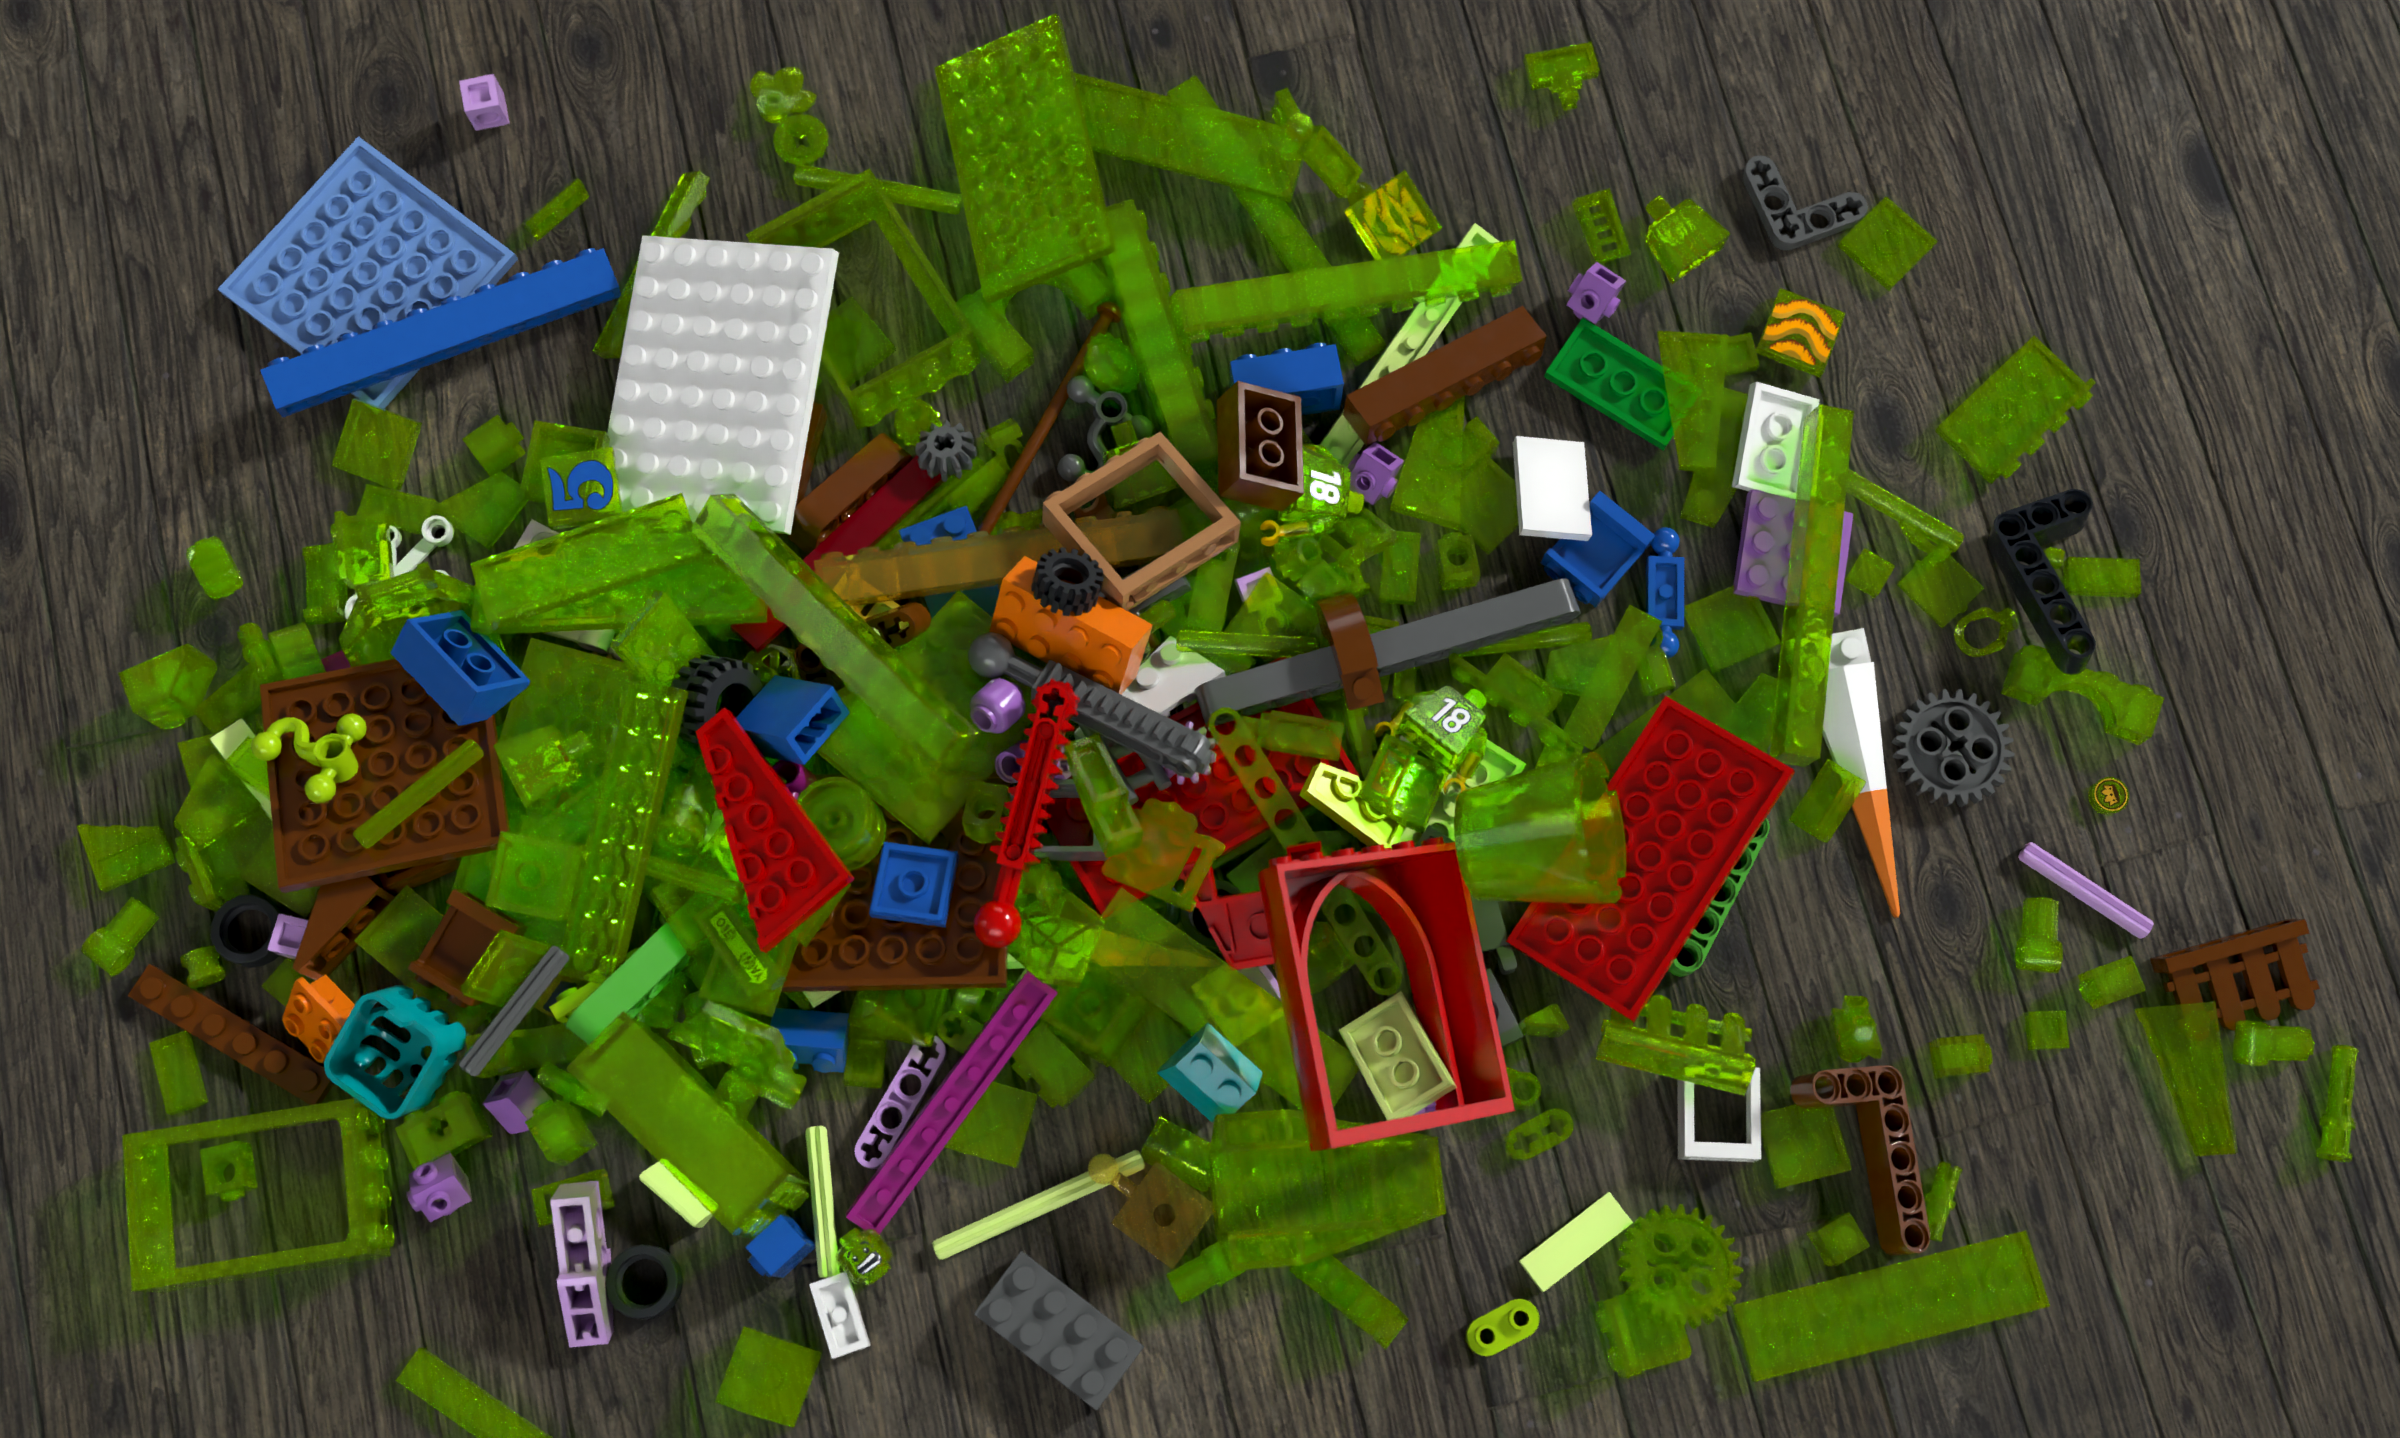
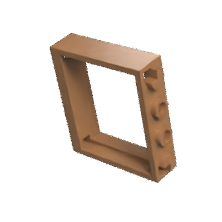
M1161 432L1150 438L1146 437L1139 440L1131 450L1121 456L1115 455L1111 457L1098 470L1081 475L1073 485L1063 491L1053 492L1043 502L1042 523L1060 544L1066 548L1068 553H1071L1072 548L1079 550L1077 555L1082 556L1084 553L1090 555L1089 562L1096 560L1099 563L1098 568H1102V577H1104L1101 592L1110 602L1127 611L1237 543L1239 539L1241 521ZM1157 460L1213 524L1123 580L1068 517V514Z

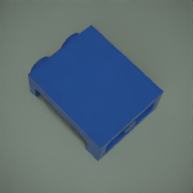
M1601 491L1589 503L1592 536L1589 541L1559 539L1552 548L1546 551L1541 561V564L1545 566V572L1552 579H1568L1574 596L1582 603H1590L1595 608L1648 549L1656 536Z

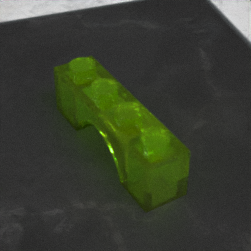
M2024 645L2013 655L2001 691L2003 695L2036 706L2054 692L2071 691L2081 694L2089 699L2100 712L2104 733L2136 745H2140L2152 737L2164 697L2154 694L2151 688L2140 684L2130 685L2119 681L2118 676L2110 672H2095L2086 668L2079 674H2065L2057 668L2047 649L2036 645Z
M567 1022L541 1028L514 1030L477 1077L487 1078L630 1052L628 1026L626 1025L599 1051H595L566 1027ZM481 1034L465 1036L467 1052Z

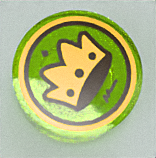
M2105 777L2091 786L2088 798L2091 806L2098 813L2113 815L2126 807L2129 801V791L2121 780L2114 777Z

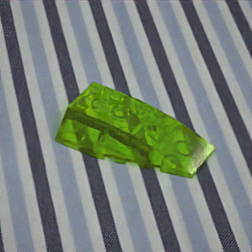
M1287 1109L1215 1115L1209 1151L1215 1234L1229 1271L1306 1265L1446 1214L1438 1137L1410 1132L1332 1149L1311 1151L1302 1111ZM1335 1118L1337 1130L1366 1125L1365 1123H1354Z

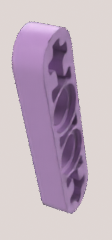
M924 1035L913 1044L856 1143L855 1157L862 1166L869 1169H878L903 1136L946 1061L947 1048L938 1036ZM932 1043H936L935 1050L939 1053V1057L937 1059H928L924 1068L931 1070V1072L926 1077L919 1069L910 1067L913 1060L918 1065L921 1064L924 1054L920 1050L923 1045L930 1047ZM913 1074L920 1078L921 1088L917 1094L908 1096L902 1093L900 1084L905 1076ZM888 1108H897L902 1113L901 1124L894 1129L885 1128L881 1122L883 1112ZM876 1126L882 1133L893 1136L890 1143L882 1139L878 1146V1150L882 1152L879 1159L873 1157L868 1162L865 1160L867 1153L863 1151V1148L866 1144L872 1146L877 1140L878 1135L871 1133Z

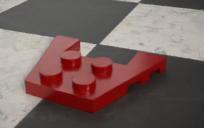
M1320 840L1287 846V856H1291L1292 860L1300 859L1302 855L1321 852L1322 844ZM1211 859L1178 864L1176 866L1177 873L1180 879H1183L1191 894V899L1196 908H1199L1209 926L1208 930L1230 970L1274 964L1260 890L1218 897Z

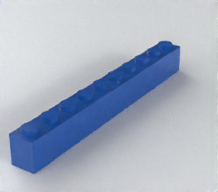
M595 248L585 249L575 255L576 258L566 262H562V260L551 261L545 264L542 270L532 274L528 272L517 273L508 279L509 282L495 286V284L483 285L474 291L475 294L461 298V296L449 297L440 303L441 306L427 310V308L415 309L406 315L407 318L396 322L392 320L381 321L373 325L371 331L362 334L352 332L342 335L337 339V343L325 347L321 344L308 347L303 350V355L289 359V357L274 359L268 363V367L260 369L274 406L282 417H286L621 297L620 287L604 248L597 251Z

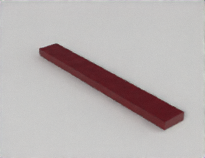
M916 455L820 543L817 548L810 552L730 626L731 631L758 654L944 482L941 474L931 479L928 476L927 470H922L919 467L917 460L919 457Z

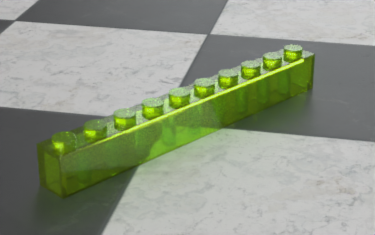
M1515 240L1179 289L1169 297L1177 340L1188 338L1189 343H1200L1209 340L1210 335L1223 333V338L1241 336L1245 334L1244 330L1257 328L1258 333H1265L1279 329V324L1291 323L1292 328L1312 324V319L1324 317L1327 323L1346 319V314L1358 312L1359 317H1369L1379 314V309L1392 307V312H1402L1412 309L1413 304L1425 302L1426 307H1434L1445 304L1448 298L1458 297L1459 302H1467L1478 299L1481 293L1491 292V297H1499L1512 293V288L1523 280Z
M1821 404L1804 418L1770 756L1784 764L1805 767L1820 759L1854 416V411Z
M734 493L710 495L690 529L701 540L702 546L713 552L724 563V567L730 573L738 576L748 586V591L756 598L761 599L772 610L773 616L785 623L796 634V638L800 643L809 647L820 658L821 663L827 669L834 671L845 682L846 688L851 693L858 695L870 707V711L875 717L883 720L895 732V736L899 741L908 745L920 756L921 762L927 768L940 772L958 767L980 733Z

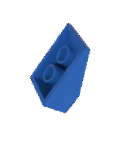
M967 505L899 530L940 639L993 619L999 589Z

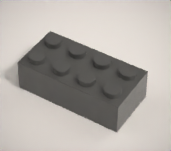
M1022 1251L974 1313L975 1316L1096 1411L1101 1407L1145 1347Z

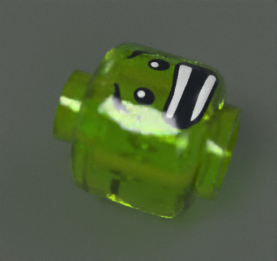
M855 1227L839 1240L842 1247L836 1254V1261L842 1270L846 1272L853 1284L865 1283L868 1287L891 1270L892 1267L889 1263L893 1257L892 1250L876 1230L870 1228L861 1232L858 1227Z

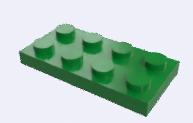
M1585 318L1581 319L1544 375V378L1663 451L1702 393L1701 389Z

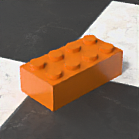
M1024 556L1002 580L989 632L1004 635L1012 645L1045 663H1048L1049 660L1060 663L1062 666L1122 695L1137 677L1153 624L1101 596L1098 597L1095 607L1092 606L1091 611L1086 613L1083 610L1082 615L1075 616L1073 611L1070 612V616H1063V610L1058 609L1057 613L1051 612V605L1045 608L1041 606V599L1036 600L1033 596L1034 591L1031 589L1038 562ZM1061 580L1066 583L1075 584L1068 580Z

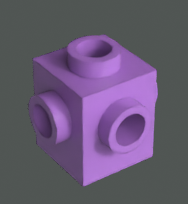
M1596 262L1587 270L1584 276L1579 274L1571 284L1568 292L1573 295L1568 301L1567 306L1573 309L1574 314L1579 319L1585 318L1594 324L1604 316L1610 318L1621 302L1617 295L1626 280Z
M1374 442L1361 455L1356 454L1346 469V472L1350 475L1343 486L1351 490L1354 497L1358 500L1374 505L1383 496L1388 499L1399 483L1395 477L1402 467L1404 460L1377 442Z
M451 1153L433 1162L424 1163L408 1174L410 1190L407 1191V1198L412 1208L416 1212L422 1210L430 1222L456 1211L457 1208L472 1201L469 1178Z

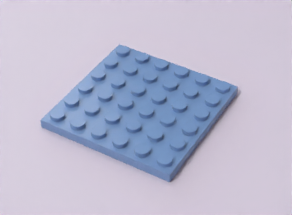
M358 136L225 280L218 290L295 351L303 355V350L319 344L325 347L337 343V339L342 335L352 332L362 334L371 331L372 326L381 321L392 320L396 322L407 318L406 315L415 309L427 308V310L441 306L440 303L449 297L461 296V298L475 294L474 291L483 285H496L518 258L515 253ZM420 369L351 394L377 414H380Z

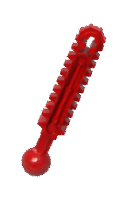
M1050 679L1042 687H1037V694L1031 702L1037 711L1036 713L1028 714L1027 717L1033 722L1032 728H1026L1023 732L1029 737V741L1027 743H1020V748L1026 753L1024 757L1016 758V763L1022 766L1020 772L1012 773V777L1018 783L1016 787L1008 788V792L1014 798L1013 801L1004 803V807L1010 810L1009 816L1000 818V821L1006 825L1005 831L995 833V836L1001 839L1002 843L990 848L992 852L998 855L996 863L1001 865L992 901L986 902L981 906L974 917V930L977 938L984 945L991 948H1003L1010 945L1017 939L1021 931L1022 920L1019 911L1014 906L1023 872L1029 873L1030 865L1040 864L1041 860L1033 855L1034 850L1043 848V844L1037 840L1038 835L1047 834V829L1041 826L1042 820L1051 819V815L1045 811L1046 805L1055 804V800L1049 794L1051 790H1058L1059 785L1053 782V778L1063 773L1057 767V763L1067 758L1061 752V748L1063 746H1070L1071 742L1065 738V733L1074 731L1075 727L1069 723V720L1072 717L1078 716L1076 710L1078 703H1080V698L1076 696V693L1072 690L1073 686L1068 682L1063 683ZM1059 694L1064 700L1063 706L1056 705L1055 709H1053L1048 703L1050 699L1056 700ZM1053 715L1058 719L1057 723L1052 720Z

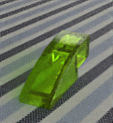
M1099 733L1072 741L1070 746H1064L1063 749L1067 756V762L1076 789L1105 857L1109 858L1141 847L1143 829L1128 802L1129 791Z

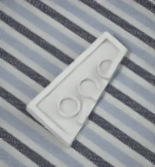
M1170 635L1139 667L1137 677L1122 695L1165 717H1169L1172 709L1185 701L1189 704L1197 699L1194 692L1196 687L1208 681L1225 677L1226 674L1223 669ZM1079 727L1074 732L1075 740L1095 754ZM1103 737L1108 747L1117 744L1116 742H1113Z

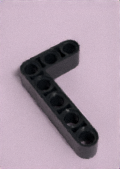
M2070 489L1999 514L1994 520L1987 540L1988 549L2053 662L2060 671L2070 675L2079 674L2086 669L2095 651L2096 641L2041 546L2075 535L2084 528L2092 510L2093 502L2086 492L2079 489ZM2018 561L2025 562V563H2027L2028 565H2023V564L2019 563ZM2035 590L2042 591V592H2044L2046 595L2039 594V593L2036 592ZM2053 619L2058 620L2063 624H2057L2053 621ZM2069 649L2076 650L2080 654H2075L2071 652Z

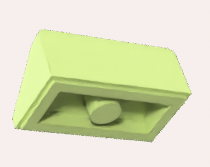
M666 1159L660 1160L639 1175L640 1181L693 1227L703 1228L719 1209L718 1203Z

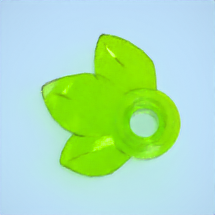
M784 67L778 70L774 76L765 71H758L752 77L750 84L751 93L757 99L758 113L765 121L770 123L784 121L789 113L807 111L815 103L817 95L802 89L804 76L797 67Z

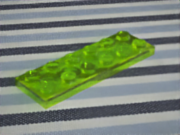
M680 493L472 562L470 565L487 623L491 630H495L705 558L683 494Z

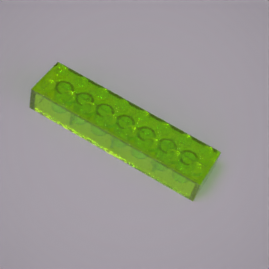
M1133 199L1094 210L1092 213L1095 242L1117 305L1121 309V317L1162 434L1205 482L1218 478V439L1213 421L1216 419L1215 411L1210 398L1204 400L1202 387H1204L1203 377L1198 366L1193 368L1191 360L1193 355L1192 346L1188 335L1182 336L1179 325L1182 324L1178 306L1176 303L1171 304L1168 293L1171 292L1167 275L1165 272L1160 273L1157 263V261H1160L1154 240L1149 241L1146 230H1149L1145 213L1143 209L1137 211Z

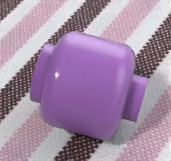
M1002 678L992 679L972 696L970 715L974 724L982 731L994 734L1004 733L1025 713L1026 705L1023 692L1013 682Z

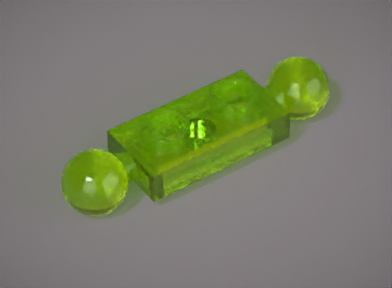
M1304 113L1291 115L1286 122L1285 129L1287 135L1292 140L1297 142L1303 141L1302 146L1297 152L1298 155L1337 198H1347L1353 208L1361 210V201L1374 194L1373 188L1368 183L1357 182L1363 172L1361 167L1323 125L1313 126L1311 118Z

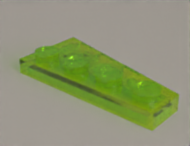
M1657 331L1679 470L1715 472L1729 335Z
M1722 386L1717 387L1680 518L1714 528L1738 489L1732 487L1748 394Z
M1465 396L1455 400L1450 407L1443 411L1436 410L1426 415L1418 423L1390 510L1459 531Z
M2215 1001L2136 1008L2135 1012L2145 1029L2152 1053L2155 1054L2163 1072L2162 1077L2167 1089H2170L2178 1115L2195 1156L2238 1153Z

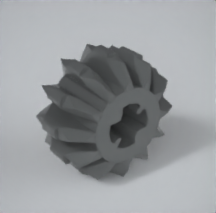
M946 419L943 427H938L931 423V432H920V442L916 443L915 446L916 455L919 457L917 459L918 465L922 470H927L928 476L931 479L941 474L942 480L946 483L949 475L954 474L955 477L961 479V470L971 471L973 466L972 460L976 458L977 451L973 445V435L970 432H965L964 426L961 423L951 427L950 422Z

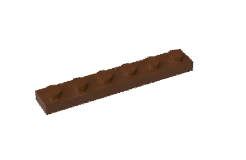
M148 964L128 994L130 998L313 1107H320L334 1085L327 1077L323 1065L152 964Z

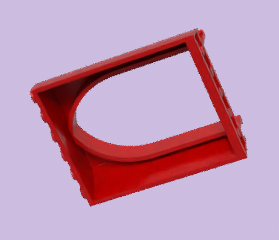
M1437 837L1421 841V846L1418 847L1414 846V841H1405L1391 845L1392 850L1391 848H1384V844L1362 848V852H1354L1353 848L1331 852V855L1323 856V852L1302 855L1300 859L1292 860L1291 856H1284L1268 860L1269 867L1257 873L1311 1151L1332 1149L1515 1111L1459 841L1444 843L1443 837ZM1337 884L1352 890L1371 904L1387 923L1401 949L1409 975L1416 1014L1457 1088L1435 1101L1436 1111L1337 1130L1310 993L1307 966L1308 944L1314 919L1324 899Z

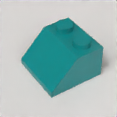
M1208 1022L1156 1072L1211 1122L1230 1117L1257 1093L1263 1074L1257 1066Z

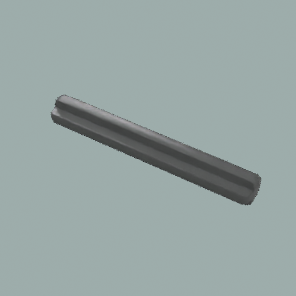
M554 945L548 949L460 1060L459 1066L465 1072L475 1077L480 1074L567 964L570 957L566 952Z

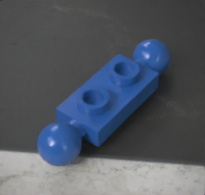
M1663 527L1653 533L1656 536L1651 542V546L1658 556H1648L1646 559V629H1658V632L1652 637L1650 642L1652 653L1660 659H1669L1679 650V640L1672 630H1682L1684 627V557H1672V554L1679 547L1680 539L1675 530Z

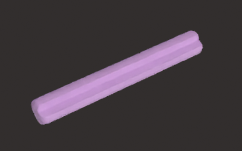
M2033 842L2026 844L2020 851L2018 856L2020 861L2137 938L2142 939L2146 937L2152 930L2154 925L2152 920Z

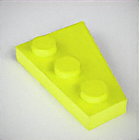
M1321 762L1315 765L1299 796L1368 847L1384 844V848H1391L1392 850L1391 845L1399 842L1407 823L1388 814L1367 800L1362 794L1367 783L1361 781L1357 775Z

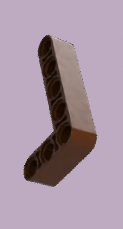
M1882 1065L1822 1070L1796 1077L1792 1081L1790 1093L1793 1101L1800 1108L1816 1109L1856 1105L1881 1248L1892 1256L1924 1252L1930 1243V1230L1905 1086L1901 1073L1893 1066Z

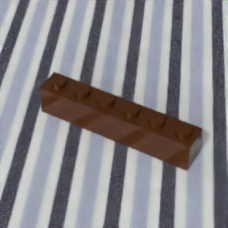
M1521 306L1346 395L1343 415L1366 446L1376 441H1385L1395 431L1407 425L1414 426L1418 424L1426 415L1436 410L1443 411L1447 409L1455 400L1465 395L1472 396L1476 394L1484 385L1494 380L1501 381L1505 379L1513 370L1523 365L1530 366L1534 364L1543 354L1547 335L1524 306Z

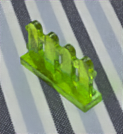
M1653 995L1650 998L1649 1004H1646L1639 1014L1640 1016L1647 1017L1646 1029L1633 1026L1632 1021L1611 1008L1609 1020L1603 1019L1601 1025L1602 1034L1596 1049L1597 1060L1745 1096L1755 1071L1756 1058L1745 1054V1041L1750 1042L1752 1029L1745 1028V1020L1739 1014L1726 1013L1723 1016L1722 1022L1708 1019V1010L1702 1005L1690 1004L1687 1006L1685 1013L1672 1010V1003L1667 997ZM1671 1023L1683 1026V1038L1670 1035ZM1708 1032L1720 1035L1719 1047L1707 1044Z

